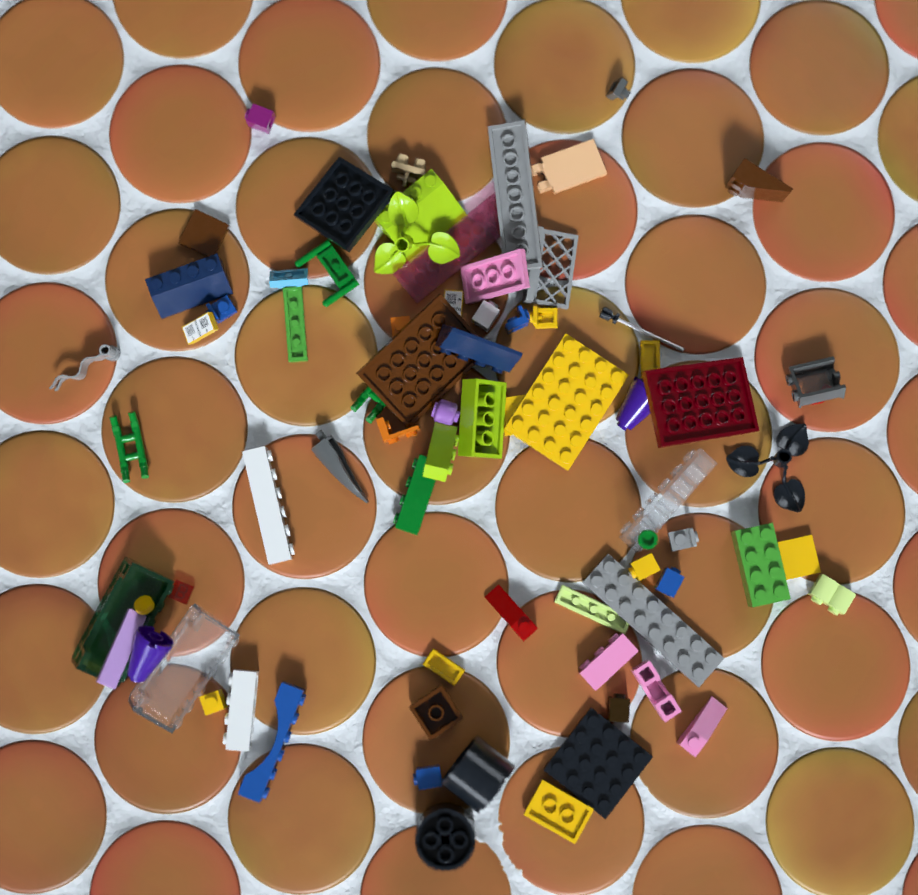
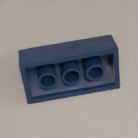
M218 254L145 279L161 319L233 294L222 260Z
M445 324L442 325L435 346L440 347V352L448 355L451 352L457 353V358L465 361H468L469 358L475 360L474 364L484 368L486 364L492 366L491 370L501 374L503 371L510 372L523 355L522 352Z

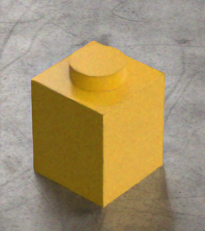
M652 553L629 563L630 568H628L632 578H636L638 581L660 571Z
M222 689L199 697L205 716L228 707Z

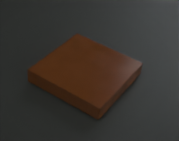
M195 209L179 243L209 257L217 253L230 225Z

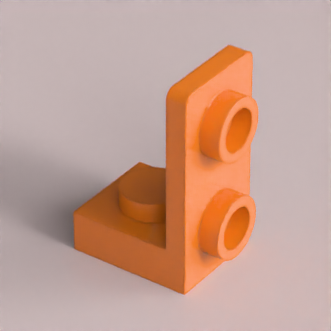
M383 417L376 419L384 443L388 442L389 445L399 442V438L403 436L407 438L418 435L417 432L420 431L419 425L389 435V432L392 431L389 421H384Z

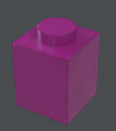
M252 104L251 109L248 108L246 111L245 119L248 127L269 134L276 116L274 111Z

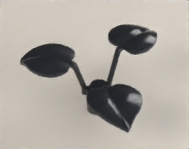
M794 424L781 430L776 438V444L781 449L768 459L758 461L759 453L751 446L738 447L726 457L729 467L742 477L755 476L759 471L758 465L773 461L777 467H783V484L775 488L774 500L783 509L797 513L802 511L805 504L804 488L796 479H791L786 483V473L788 469L787 464L792 460V456L803 455L808 449L809 439L806 424Z

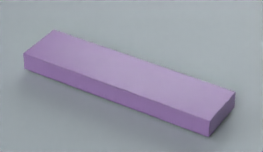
M130 608L127 609L96 679L97 683L111 689H116L132 652L135 633L138 627L143 626L147 616L139 615Z

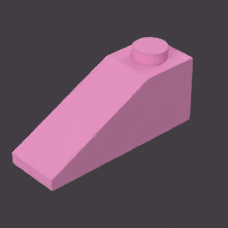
M711 696L676 743L696 757L711 737L728 708Z

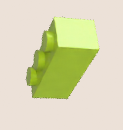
M435 422L422 477L445 482L447 474L451 475L454 464L450 463V461H454L457 451L453 447H457L460 436L456 435L458 427Z

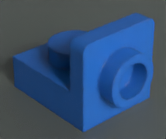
M227 295L211 305L210 303L206 304L209 309L206 313L213 312L218 324L237 313L236 308Z
M522 305L517 306L520 317L514 316L507 320L505 324L507 334L528 326L530 315L526 308H522Z

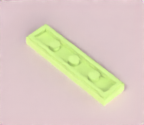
M561 585L554 603L620 633H626L629 624L608 605Z

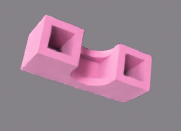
M645 660L631 669V672L664 722L682 712L672 695L661 682L660 676L650 660Z

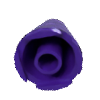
M636 376L616 417L617 425L625 431L627 428L632 430L650 414L644 382Z
M140 626L135 633L127 671L129 679L135 683L144 682L172 649L174 643L168 634L163 631L159 634L151 626Z

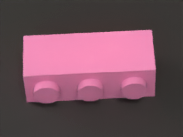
M615 633L608 640L609 644L605 648L601 646L594 652L595 657L591 661L587 659L579 667L581 670L578 673L595 691L639 651L623 633L619 635Z

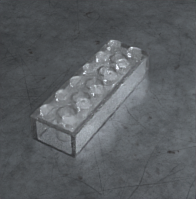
M701 448L689 451L682 459L684 463L677 465L670 472L672 477L664 479L657 487L659 489L657 494L655 492L651 494L645 501L647 505L644 508H639L632 515L634 520L631 523L626 522L619 530L621 532L619 538L635 552L643 549L637 541L639 533L647 529L657 533L718 464Z

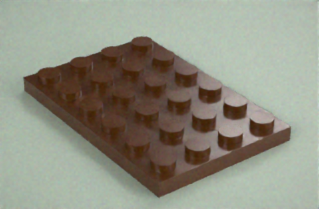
M438 294L356 373L407 428H410L475 365V360L469 358L468 361L457 358V353L451 352L448 355L440 352V347L435 346L443 324L478 336L441 294Z

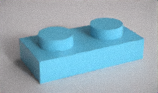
M308 268L270 271V288L308 285Z

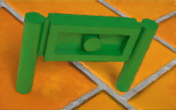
M328 239L294 262L295 266L299 268L316 256L335 282L339 290L322 301L324 307H328L359 286L358 281Z

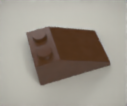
M745 158L725 187L733 196L783 202L793 190V188Z

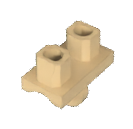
M399 154L396 161L392 162V172L398 173L397 179L403 181V187H407L408 182L415 183L416 178L419 179L426 174L425 160L416 159L413 167L407 165L409 156Z

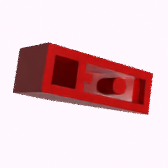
M499 584L485 596V599L523 642L538 629Z

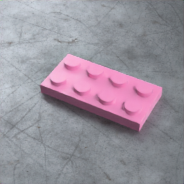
M517 249L460 267L465 304L477 303L530 287L525 249Z

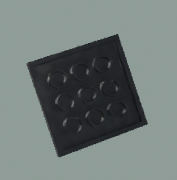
M339 156L293 215L350 253L390 202L395 191Z
M590 707L543 770L606 819L653 756Z

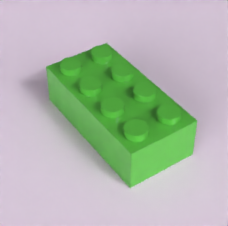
M773 523L732 531L731 536L748 607H757L791 599Z

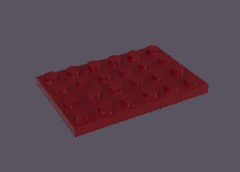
M743 357L645 370L642 372L658 448L760 431Z

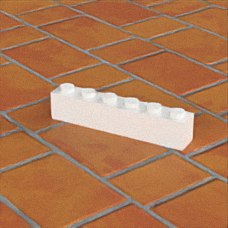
M265 446L242 451L268 564L272 565L292 560L295 549L293 543H289L288 536H291L289 525H285L284 517H286L285 507L281 506L279 500L282 498L280 487H276L275 483L278 477L276 469H272L271 461H273L272 452Z

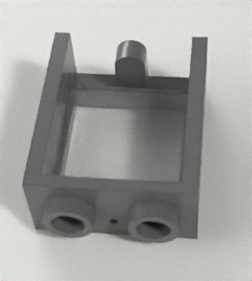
M834 356L788 368V375L785 376L788 386H791L792 399L794 402L797 401L799 408L830 399H844L846 386L845 384L840 385V372H835Z

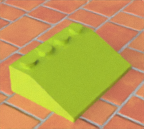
M432 169L402 192L411 197L419 207L418 218L413 223H407L406 234L413 238L414 243L431 242V237L434 233H449L468 218V215L447 186ZM388 204L374 222L394 244L395 240L401 236L404 223L396 226L390 221ZM430 245L411 247L406 252L401 253L412 264L428 250Z

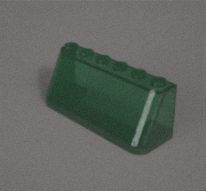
M125 557L73 652L71 661L75 668L97 678L127 609L130 608L136 611L134 602L141 596H150L155 606L150 613L145 615L147 617L143 626L153 627L157 613H160L165 605L164 600L166 596L170 595L174 588V581L129 557ZM130 657L126 663V666L123 670L117 687H119L120 683H123L127 678V670L129 666Z

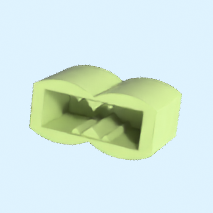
M819 574L808 592L812 596L811 600L818 605L825 604L828 606L827 610L836 616L838 614L844 615L856 596L855 593L824 574Z

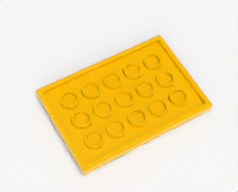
M565 333L504 427V430L569 471L629 374Z

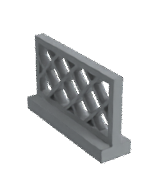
M538 226L541 253L543 255L548 251L554 261L547 266L543 261V268L541 270L540 268L528 270L530 287L524 289L522 303H532L568 310L579 235L547 230L544 227ZM545 234L551 235L556 243L549 247L544 241ZM565 238L573 240L572 248L566 250L561 243ZM557 244L564 252L558 258L551 251V248ZM564 255L570 260V265L565 269L559 262V259ZM553 263H556L561 270L556 276L548 268ZM543 270L551 277L545 284L539 278ZM562 273L568 279L567 284L563 287L556 280ZM553 280L559 290L551 295L545 285ZM541 288L548 295V298L544 301L536 299L537 291ZM561 291L565 297L564 304L557 303L553 296Z

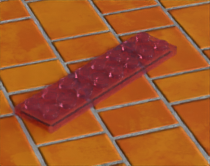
M495 193L446 231L456 240L459 246V258L445 264L436 263L428 255V248L430 247L428 245L393 273V276L416 304L500 238Z

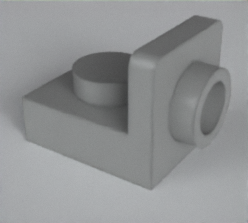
M693 527L667 533L671 551L696 547V542H699L697 531H694Z

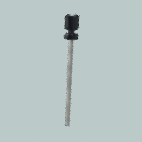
M603 307L599 315L607 321L613 319V324H616L618 321L682 352L684 351L683 347L619 318V313L613 315V311L606 307Z

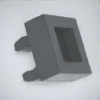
M624 78L615 80L606 97L610 100L619 98L623 101L624 98L628 99L631 93L625 88L628 81Z

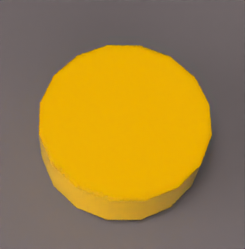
M148 595L141 596L134 602V608L139 615L150 613L155 606L154 601Z

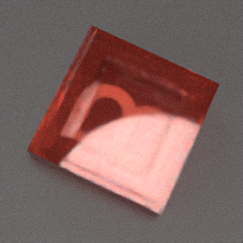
M176 579L169 598L187 605L195 587Z

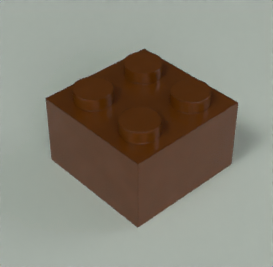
M442 684L409 705V709L430 741L463 720L461 712Z

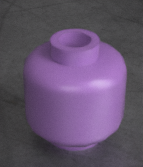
M441 399L439 402H435L431 417H434V422L452 425L453 422L457 423L460 412L457 411L458 406L456 403Z

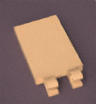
M594 139L541 158L542 163L531 166L533 176L544 173L547 180L538 183L539 193L552 189L553 193L556 194L607 174Z

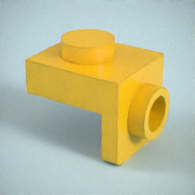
M533 306V311H530V323H533L535 329L558 328V308H538V306Z

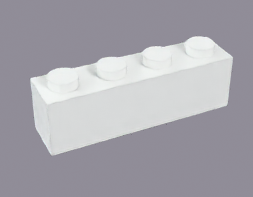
M235 669L229 675V685H232L231 693L227 695V705H230L229 713L225 715V725H228L227 733L224 732L223 744L226 745L225 750L247 752L252 750L259 671Z

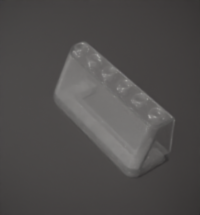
M193 604L170 636L174 641L172 649L144 682L137 683L132 690L128 702L133 712L173 733L175 729L181 726L185 714L192 710L197 697L203 694L205 685L214 678L219 665L226 661L230 649L237 645L240 634L199 605Z

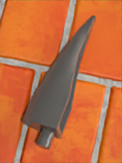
M322 430L318 431L316 436L320 442L311 450L341 484L365 503H368L369 500L356 481L338 443L332 435L326 437Z

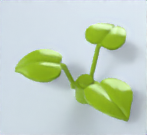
M400 191L394 193L388 207L389 219L396 226L404 223L401 236L395 240L394 244L389 242L383 243L377 248L375 254V273L392 274L400 271L406 264V256L401 252H406L411 247L430 245L428 255L432 261L439 264H445L460 257V249L456 240L446 232L434 233L431 237V242L414 243L413 238L406 234L407 223H413L418 218L419 207L411 197Z

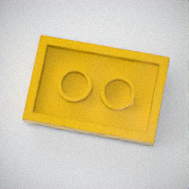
M542 779L523 815L576 844L594 809Z

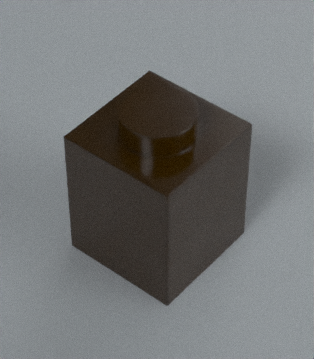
M614 693L613 697L608 696L607 720L609 722L629 723L630 699L621 693Z

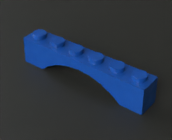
M285 681L281 682L274 700L278 714V731L275 743L266 759L257 768L244 776L238 795L258 803L263 798H267L270 791L268 784L270 780H274L278 771L275 766L277 761L281 762L285 750H282L285 742H289L292 732L289 730L291 725H295L298 720L299 705L303 706L307 696L304 694L305 689Z

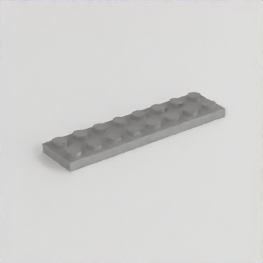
M521 120L488 126L502 254L517 249H525L527 269L543 268L526 122Z
M609 554L602 559L582 582L697 687H700L723 661V656L636 578L633 579L631 574Z

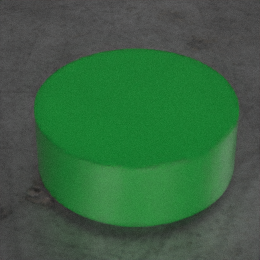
M647 529L639 533L637 541L641 548L652 549L657 545L658 537L654 531Z

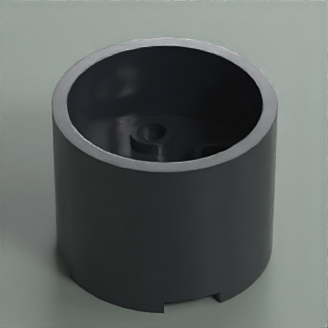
M477 735L452 764L443 777L441 784L479 814L501 790L500 788L506 781L505 778L508 779L515 765Z
M448 802L438 803L429 807L421 815L416 828L415 845L419 857L430 868L437 871L456 870L468 862L475 849L476 838L473 820L468 812L459 805ZM443 834L444 836H446V835L448 834V835H449V841L444 840V841L442 842V841H441V840H442V836H441V835Z

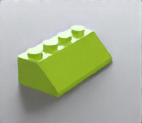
M477 378L462 379L458 456L502 459L506 382Z

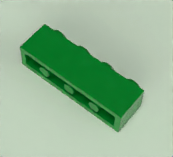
M419 455V458L414 459L411 468L414 469L412 477H408L405 486L408 487L407 494L402 495L399 503L402 506L400 513L396 512L393 521L396 524V529L417 536L436 483L434 479L422 477L427 459L423 455Z

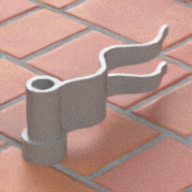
M101 345L99 348L100 354L94 357H86L81 361L77 375H59L55 378L49 389H53L58 380L60 381L54 389L55 391H58L62 383L67 379H84L90 363L104 359L116 361L120 357V350L112 345Z

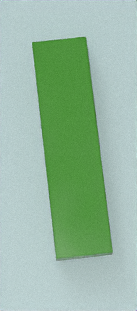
M302 286L284 287L283 298L288 362L308 361Z

